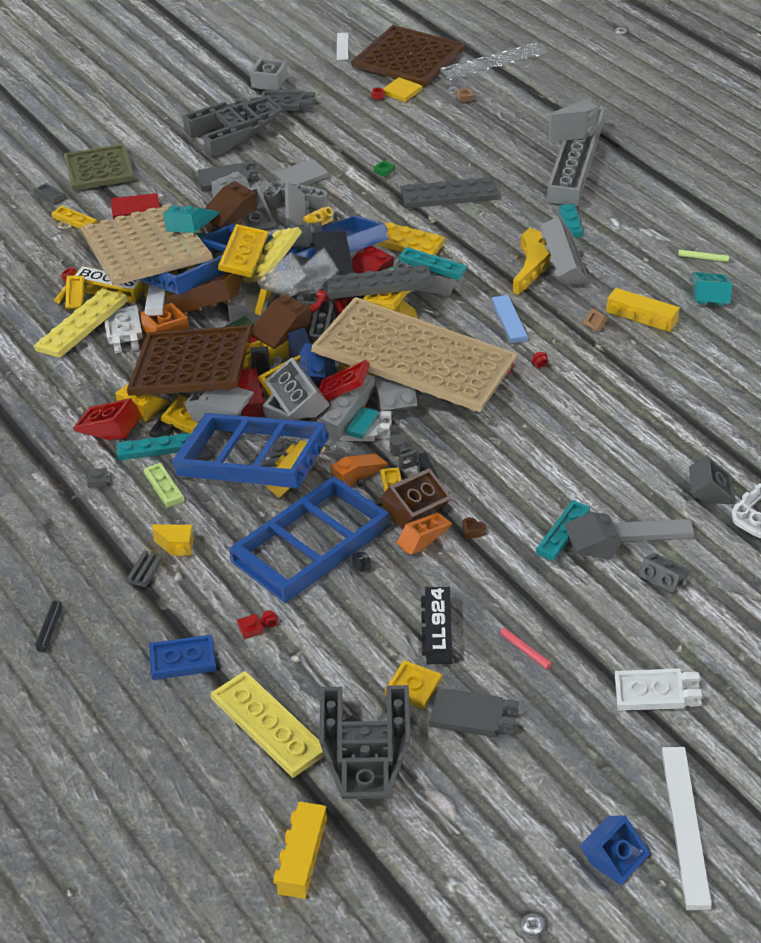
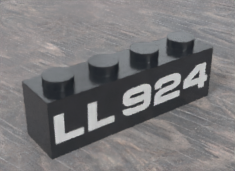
M425 587V596H421V608H425V611H421V624H426V627H422V640H426V643H422V656H426V664H452L450 587Z

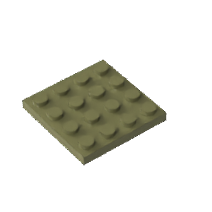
M124 144L64 153L73 191L134 181L133 171Z

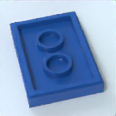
M212 635L149 643L152 680L216 671Z

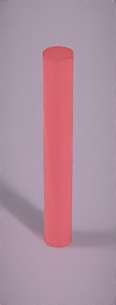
M503 628L500 631L501 636L546 670L551 668L552 663L509 630Z

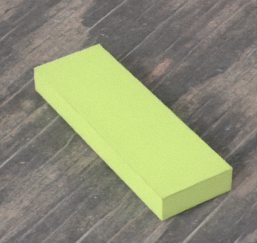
M162 463L144 469L145 476L166 508L185 502L183 494Z

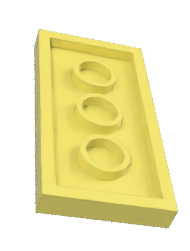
M299 227L275 231L270 242L264 245V250L260 255L252 278L244 276L243 280L246 283L267 280L302 233Z

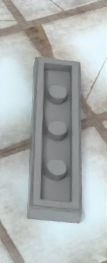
M691 519L613 523L621 542L694 538Z

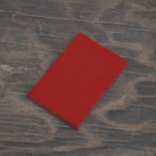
M158 193L111 198L113 219L118 216H129L133 212H145L149 208H160Z
M367 360L361 361L323 379L319 387L320 392L327 401H330L362 386L370 366Z

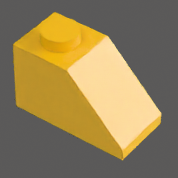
M152 524L154 542L171 556H191L194 541L192 525Z

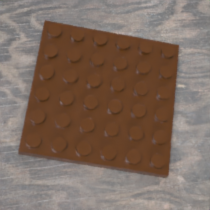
M392 25L351 61V66L394 79L400 77L426 87L466 48V43Z
M251 325L147 333L127 387L128 396L237 389L252 334Z

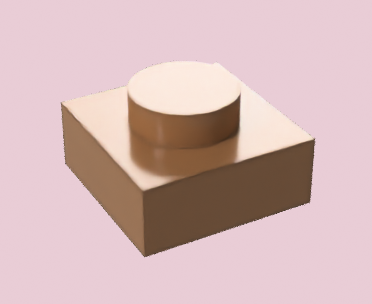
M471 88L456 90V95L460 102L474 100Z
M592 308L583 323L599 332L608 317Z

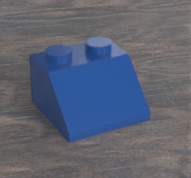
M305 343L299 353L300 366L306 371L314 384L320 383L323 379L336 374L335 360L311 352L313 344Z
M626 815L607 816L579 845L591 865L618 884H623L650 855V852Z

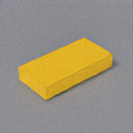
M67 276L66 310H76L84 304V276Z

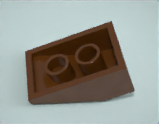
M236 181L224 186L204 208L219 211V215L209 223L221 229L258 210L256 193Z
M284 293L274 300L252 328L251 337L276 349L288 340V333L301 328L305 329L311 324L310 307Z
M428 468L389 486L379 500L403 530L406 524L428 516L449 502L452 497L432 470Z

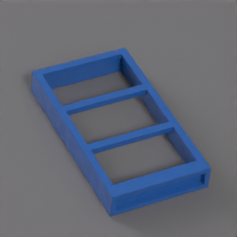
M357 215L322 227L323 232L346 231L350 253L388 240V230L384 223ZM291 247L272 273L281 274V277L317 265L314 247L292 249Z
M230 224L200 237V239L209 251L214 249L225 251L235 224ZM268 234L266 243L270 242L273 238L272 235ZM219 256L211 261L195 264L197 267L177 276L165 272L142 278L140 281L179 295L227 272L218 270V265L222 256Z
M205 413L172 460V464L177 476L299 488L305 480L307 473L313 467L318 455L321 454L326 442H328L329 432L326 429L325 423ZM215 430L234 432L215 462L196 460ZM243 433L272 435L253 465L224 463ZM280 436L310 438L291 469L262 466Z
M333 476L229 548L230 560L240 570L286 603L388 529L389 513L374 504L372 500L361 495L357 490L352 489L344 481ZM335 494L369 517L371 521L353 533L316 506ZM307 512H310L342 534L346 539L320 556L284 530V528ZM277 534L314 562L287 580L252 554L251 551Z

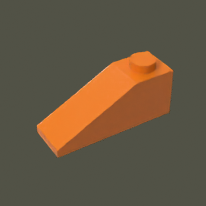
M377 454L346 456L331 465V477L335 476L339 480L344 481L348 486L353 487L359 479H367L379 472L380 469L386 468L388 463Z
M438 512L405 525L397 544L402 547L404 552L410 555L422 551L449 529L452 523Z

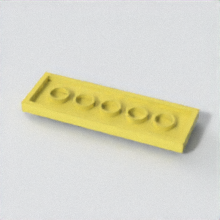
M105 289L99 290L96 295L76 309L73 314L65 318L62 323L53 328L46 336L42 337L34 345L35 351L61 358L128 301L127 295Z
M246 671L210 693L211 699L292 778L324 757L319 740Z

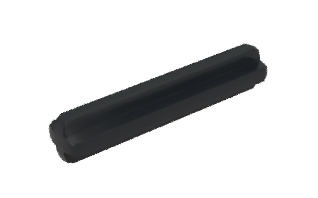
M54 600L51 602L35 643L38 652H45L47 650L63 608L61 601Z

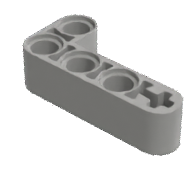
M274 180L264 190L263 196L270 210L276 209L281 202L285 203V181ZM290 183L305 194V201H309V209L319 210L323 207H328L327 191Z

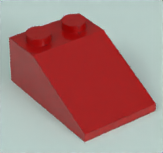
M372 245L359 250L351 259L353 272L357 274L365 273L366 271L377 272L392 266L394 267V257Z
M128 398L89 407L72 429L75 432L108 440H121L129 435V431L137 425V421L142 415L133 400Z

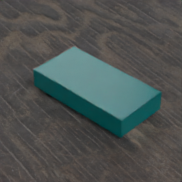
M361 407L346 428V435L363 439L377 419L378 411Z

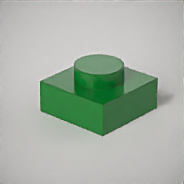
M384 160L373 167L374 173L384 177L395 171V165Z

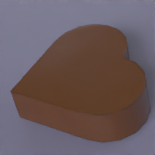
M472 517L465 518L462 521L465 539L482 537L486 534L485 523L477 522Z

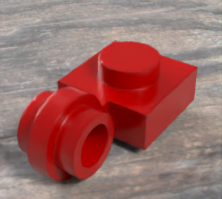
M271 610L265 611L261 619L258 618L257 614L237 619V626L243 639L264 634L263 627L272 628L278 623L277 614Z

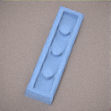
M509 296L492 297L493 307L510 343L527 341L528 336Z

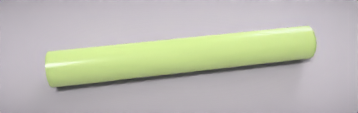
M679 250L678 254L681 257L722 262L729 261L728 255Z

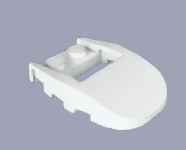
M761 483L756 485L752 492H746L742 496L740 503L737 502L732 511L733 523L761 538V513L752 509V507L761 499Z

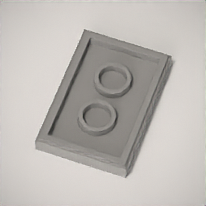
M314 159L274 173L276 180L304 186L329 177V172Z

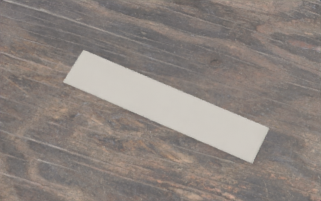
M337 33V60H348V33Z

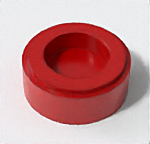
M69 267L61 273L60 277L66 282L67 276H74L77 271L74 267Z

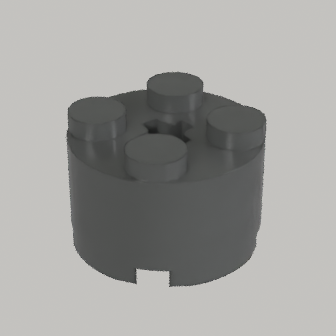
M321 223L291 225L290 228L299 227L302 231L292 245V249L314 247L312 234L313 232H323Z

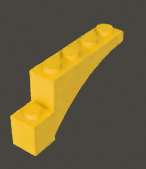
M529 228L521 235L520 249L524 251L526 261L519 274L513 279V293L517 295L526 290L540 274L544 273L552 265L550 261L552 256L545 247L547 242L544 241L541 232Z

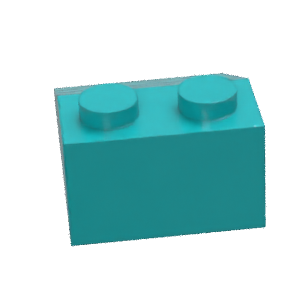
M178 205L169 206L163 212L166 232L195 233L219 215V211L193 208L192 206L178 207Z
M692 272L693 298L695 301H698L699 304L715 302V305L725 306V303L730 304L733 283L726 274Z

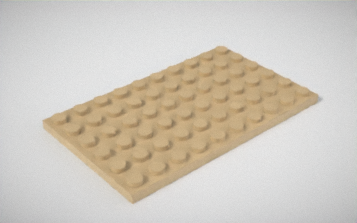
M165 204L157 209L149 208L141 213L133 212L129 216H118L113 220H102L97 224L89 223L81 227L82 235L113 286L213 260L212 253L196 233L166 232L163 212L169 206H172L171 204Z
M357 297L349 303L315 341L311 352L317 353L320 356H325L350 366L367 360L370 364L368 369L370 374L381 376L403 386L417 389L420 392L431 394L437 398L445 399L456 405H461L481 412L510 370L511 364L516 361L518 355L517 353Z

